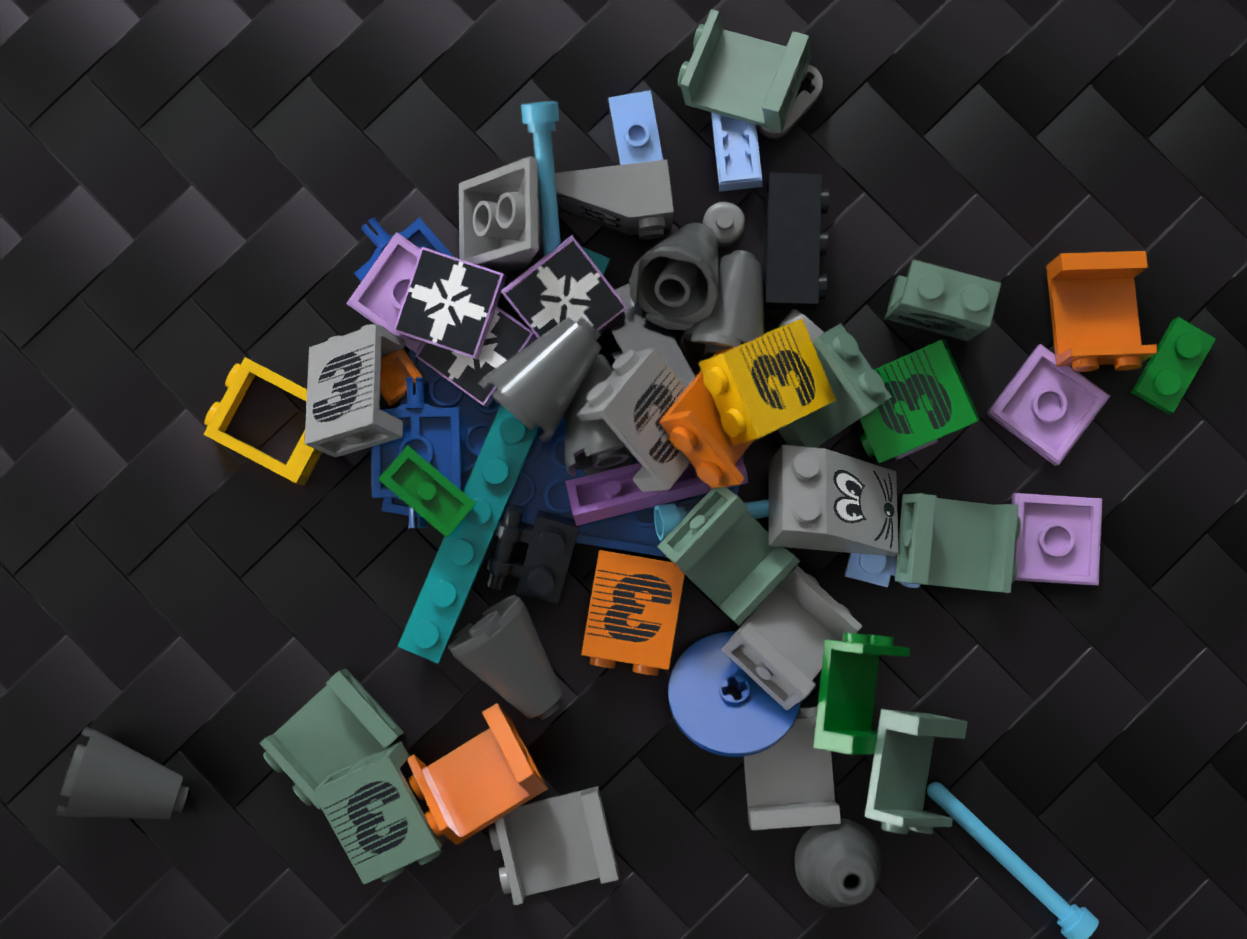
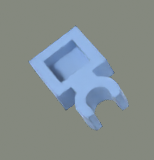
M849 553L844 577L888 587L890 577L895 576L897 558L895 556ZM899 582L901 585L909 588L920 587V584Z

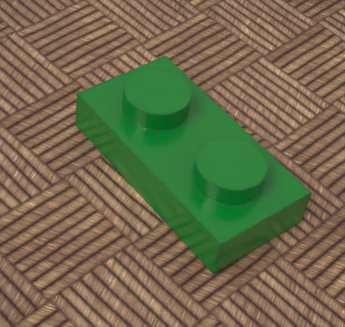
M1180 317L1173 319L1157 346V354L1150 358L1131 393L1166 414L1174 413L1216 338Z
M408 445L378 478L381 483L446 538L476 505L472 499Z

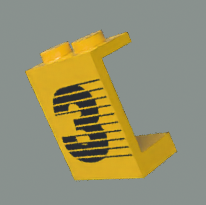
M803 318L698 363L703 374L704 384L711 393L721 416L722 427L729 435L733 446L758 439L836 401Z

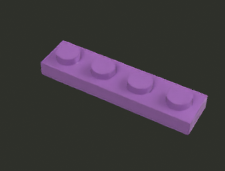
M741 456L735 464L736 468L745 478L740 485L748 483L747 471ZM691 462L669 490L642 492L632 478L642 467L641 463L565 481L576 526L706 494L712 488L698 477L696 469ZM738 485L725 486V487H726V488H730V487H734V486H738Z

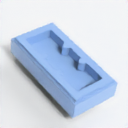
M651 90L609 97L620 165L663 160Z
M711 112L719 192L762 187L756 125Z

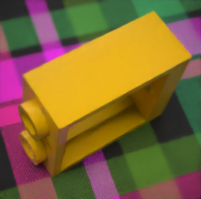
M245 357L241 365L235 364L229 372L225 382V386L228 389L220 403L215 402L209 409L204 421L207 428L203 435L294 483L305 485L322 454L321 451L305 445V430L287 464L225 433L255 375L307 402V389Z

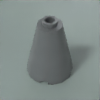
M701 223L686 224L642 255L633 267L629 280L630 296L634 304L636 305L638 302L640 307L646 312L644 317L651 323L666 329L686 330L694 327L695 323L704 318L706 319L712 313L718 298V240L713 230Z
M736 250L721 258L718 264V298L712 313L706 319L704 318L695 323L694 327L684 330L679 340V348L689 363L692 356L704 361L711 358L717 351L740 346L765 334L763 265L757 261V257L754 254Z
M568 317L485 375L479 381V384L485 390L491 384L498 388L492 396L531 431L536 425H539L545 431L539 438L546 444L552 438L602 349L596 342L601 334L584 318L580 317L575 323Z
M598 354L564 415L565 465L569 475L576 477V469H584L585 476L634 464L632 458L635 456L604 419L582 421L577 415L588 402L586 399L588 393L596 385L606 381L613 372L608 360L601 354Z
M512 595L482 612L484 618L474 626L471 622L464 626L452 638L448 648L452 652L453 657L526 718L538 717L539 720H543L560 707L561 704L558 700L563 692L525 603L519 597L517 598L516 595Z
M85 727L82 735L90 739L87 747L77 745L61 792V795L70 798L67 807L58 805V815L65 817L170 820L172 811L182 812L189 787L181 785L182 775L95 729Z
M840 818L841 824L812 826L802 835L795 850V871L800 885L812 899L826 906L847 907L866 900L876 887L881 876L882 856L875 838L862 825L849 819Z

